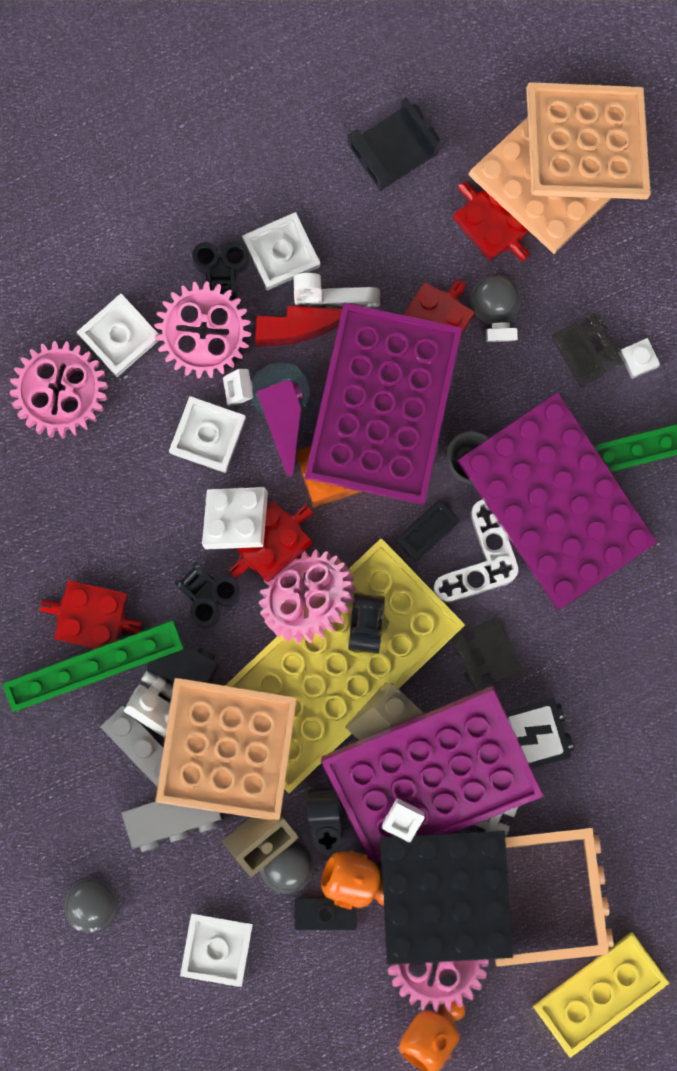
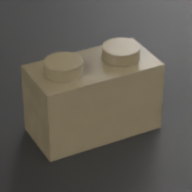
M280 815V820L250 817L221 842L246 873L253 877L299 837Z

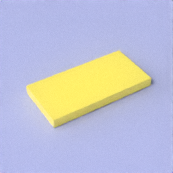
M630 932L616 942L613 947L609 948V954L596 957L532 1006L571 1058L667 986L669 981L633 932Z

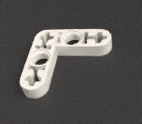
M301 273L294 276L295 306L342 309L344 303L368 308H375L381 305L380 289L378 288L321 289V276L317 273Z
M484 500L476 502L473 506L471 520L486 561L439 577L434 584L433 591L444 603L458 601L509 584L517 576L518 565L508 536L493 514L489 516L490 525L493 526L497 523L498 528H490L484 533L481 531V528H486L484 518H478L477 514L480 513V507H485L486 511L490 510ZM491 534H497L502 538L503 545L498 550H491L486 545V538ZM500 563H504L506 567L511 566L512 570L508 573V578H504L503 574H498L492 578L495 583L490 584L489 573L485 567L490 566V572H493L500 568ZM474 571L480 572L484 577V584L479 588L471 587L467 582L469 573ZM462 576V585L467 592L461 593V587L453 589L451 592L452 596L447 597L446 593L439 592L444 581H447L449 585H454L459 582L456 577Z

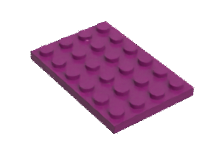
M344 303L305 479L424 505L462 328Z
M558 392L457 460L556 610L562 609L657 543Z
M494 686L321 757V762L369 859L376 864L381 862L380 838L398 837L382 829V823L397 798L425 812V818L414 836L452 834L543 797L541 787Z

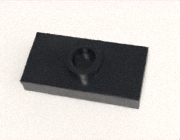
M439 499L402 532L395 541L416 562L458 525L460 520Z
M295 899V930H357V908L347 909L334 904V900Z

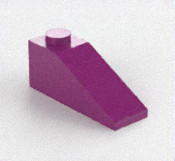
M287 378L256 389L284 470L287 477L293 475L301 413L299 401L303 400L304 397L298 382L292 384L291 379Z

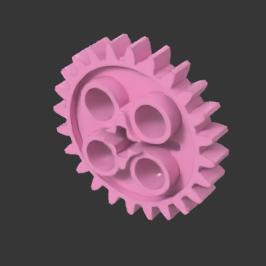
M194 281L192 282L191 291H188L184 285H181L182 295L178 296L176 293L171 292L170 294L174 301L169 303L163 300L162 303L167 308L166 312L157 311L156 313L163 319V322L154 324V327L162 330V333L154 336L155 340H164V344L158 350L159 352L168 350L169 353L165 357V361L169 362L175 359V370L184 365L186 376L190 374L192 369L196 371L197 378L201 377L203 370H206L208 376L213 378V369L216 368L221 374H224V364L227 363L230 367H235L232 361L233 356L240 359L243 358L238 351L239 347L248 348V345L242 341V338L251 336V333L243 330V326L251 322L241 318L247 312V309H237L236 306L241 301L240 298L230 301L229 298L232 291L228 289L221 294L220 284H217L213 290H210L209 282L205 281L203 288L199 289ZM187 305H192L197 310L196 318L190 322L184 321L181 318V310ZM216 308H222L226 311L227 317L222 324H214L211 321V313ZM201 322H205L208 328L228 329L229 333L224 335L207 332L203 338H200L198 332L180 331L176 329V326L200 327ZM184 335L194 338V347L189 351H182L178 347L179 339ZM213 338H220L224 342V348L218 354H213L208 350V344Z
M53 341L52 350H47L46 346L41 344L42 353L37 354L31 349V360L21 358L25 367L23 369L14 368L20 377L10 380L12 385L18 387V389L10 391V395L19 399L14 401L12 405L14 409L23 408L17 414L20 419L28 417L26 421L28 428L37 424L36 432L38 434H41L46 428L50 438L54 436L55 431H59L60 436L65 438L66 430L70 429L73 435L76 436L77 426L80 425L83 429L87 430L88 427L85 421L89 419L96 422L97 419L93 412H103L104 410L98 401L107 400V396L100 391L107 389L108 385L106 382L99 381L105 377L104 371H96L100 364L98 360L90 362L92 355L89 351L81 356L82 349L79 345L71 351L68 342H65L63 348L59 349L56 341ZM62 365H66L61 379L65 391L61 390L59 392L58 411L56 415H52L57 399L53 389L59 388L60 368ZM44 368H54V374L50 378H40V373ZM81 372L84 374L81 382L77 384L69 382V378L73 373ZM38 397H49L46 406L42 408L34 406V402ZM74 400L78 402V407L74 412L67 413L63 411L64 405L68 401Z
M314 550L311 557L304 551L301 559L296 558L268 583L264 581L269 589L260 590V593L265 598L259 601L260 606L263 608L260 614L265 619L264 622L278 637L282 635L286 641L291 640L293 637L297 643L302 641L303 636L309 642H312L313 636L316 633L321 639L324 638V630L326 628L334 632L333 623L336 621L343 624L344 621L340 615L351 612L346 604L355 602L351 593L355 592L356 588L352 584L354 578L349 572L350 570L336 555L331 557L327 551L321 556L317 550Z
M488 960L439 962L434 984L431 987L427 983L433 971V963L393 965L388 968L389 975H398L392 980L393 987L403 985L399 992L400 996L404 997L407 994H411L410 1005L420 1000L423 1011L427 1008L428 1004H433L434 1012L437 1013L440 1004H444L446 1010L450 1012L451 1002L455 1001L461 1008L463 1007V996L470 1000L473 999L471 988L481 990V983L477 978L486 979L487 973L480 968L488 966ZM415 965H422L427 970L421 977H415L409 971ZM445 974H451L457 979L456 983L452 986H444L439 980Z

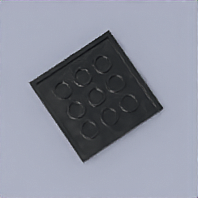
M505 831L413 836L410 842L400 837L380 838L387 965L513 959Z

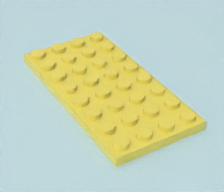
M382 538L349 568V572L354 578L352 584L356 588V591L351 593L353 598L354 593L385 596L379 654L348 650L353 603H348L346 605L351 612L340 615L344 621L343 624L336 621L333 623L334 632L326 628L324 630V638L321 639L316 633L313 636L312 642H309L303 636L300 643H297L293 637L291 640L286 641L282 635L277 636L225 685L296 698L284 789L289 794L322 763V756L334 752L352 735L345 726L385 682L394 684L400 689L465 626Z

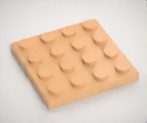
M528 83L526 90L532 195L648 199L650 196V179L643 87Z
M528 117L476 164L469 173V176L553 254L612 199L532 195Z
M175 678L155 802L260 819L280 820L296 698Z

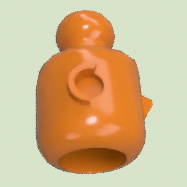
M349 850V852H336L329 858L323 871L321 888L325 896L334 900L335 905L347 909H352V907L362 908L369 905L375 899L380 905L384 906L382 878H380V870L376 863L367 859V855Z
M454 1001L451 1002L450 1012L446 1010L444 1004H440L437 1013L431 1010L419 1012L400 1039L399 1051L409 1063L422 1071H440L446 1061L451 1059V1054L460 1041V1034L454 1023L463 1018L465 1005L463 1004V1007L460 1008Z

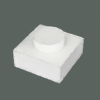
M492 323V329L485 330V342L518 340L517 328H510V323Z
M648 338L621 349L619 352L632 379L660 366Z
M237 369L223 377L227 406H238L253 398V384L250 380L249 369Z
M397 798L382 823V829L410 842L425 818V812Z

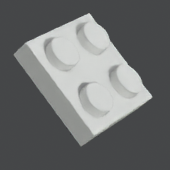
M296 212L242 236L267 291L294 279V276L297 274L308 273L321 267V263Z
M122 294L118 295L77 331L78 336L116 377L122 374L159 341L155 340L154 336L158 335L155 329Z
M189 396L169 453L226 473L246 416Z
M266 488L207 490L202 537L203 547L205 549L263 547L268 498Z
M191 914L180 976L242 987L253 924Z

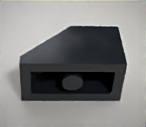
M199 647L197 652L188 649L151 661L146 668L156 675L159 674L172 683H174L175 678L210 683L219 664L214 661L216 655Z

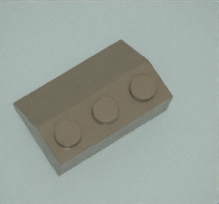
M385 682L345 727L360 741L421 716L424 713L394 684Z

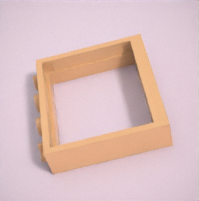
M593 828L506 837L505 844L506 848L574 840L584 841L597 946L515 954L513 959H495V967L609 954V948L613 947V935L611 928L606 929L604 916H609V905L607 897L601 896L600 885L605 884L603 866H597L596 854L601 853L599 835H593Z

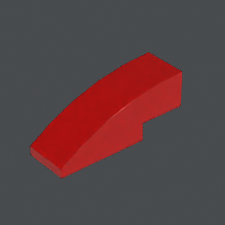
M287 306V318L257 316L256 346L295 344L331 332L339 326L342 309Z

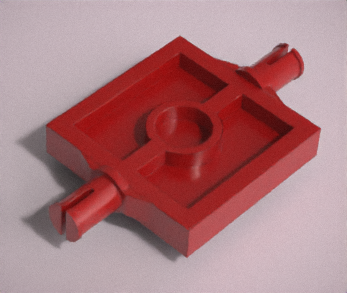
M467 180L461 183L457 189L467 198L468 202L454 213L453 219L490 262L501 253L510 250L521 263L527 260L531 254L520 241L530 231L485 190L477 193Z
M456 279L448 293L439 291L425 282L403 315L461 327L462 336L474 318L475 312L462 305L458 300V297L467 285L463 281L461 282L459 279Z
M272 500L267 505L264 546L236 548L241 559L228 569V572L236 580L250 568L268 583L313 544L300 525L314 514L313 511L304 504L295 514L291 515Z
M68 580L64 597L60 603L45 599L41 601V604L52 606V608L40 606L41 612L57 615L58 624L54 639L97 648L116 641L123 630L134 633L142 630L130 625L139 627L143 625L142 621L126 618L125 605L128 594Z

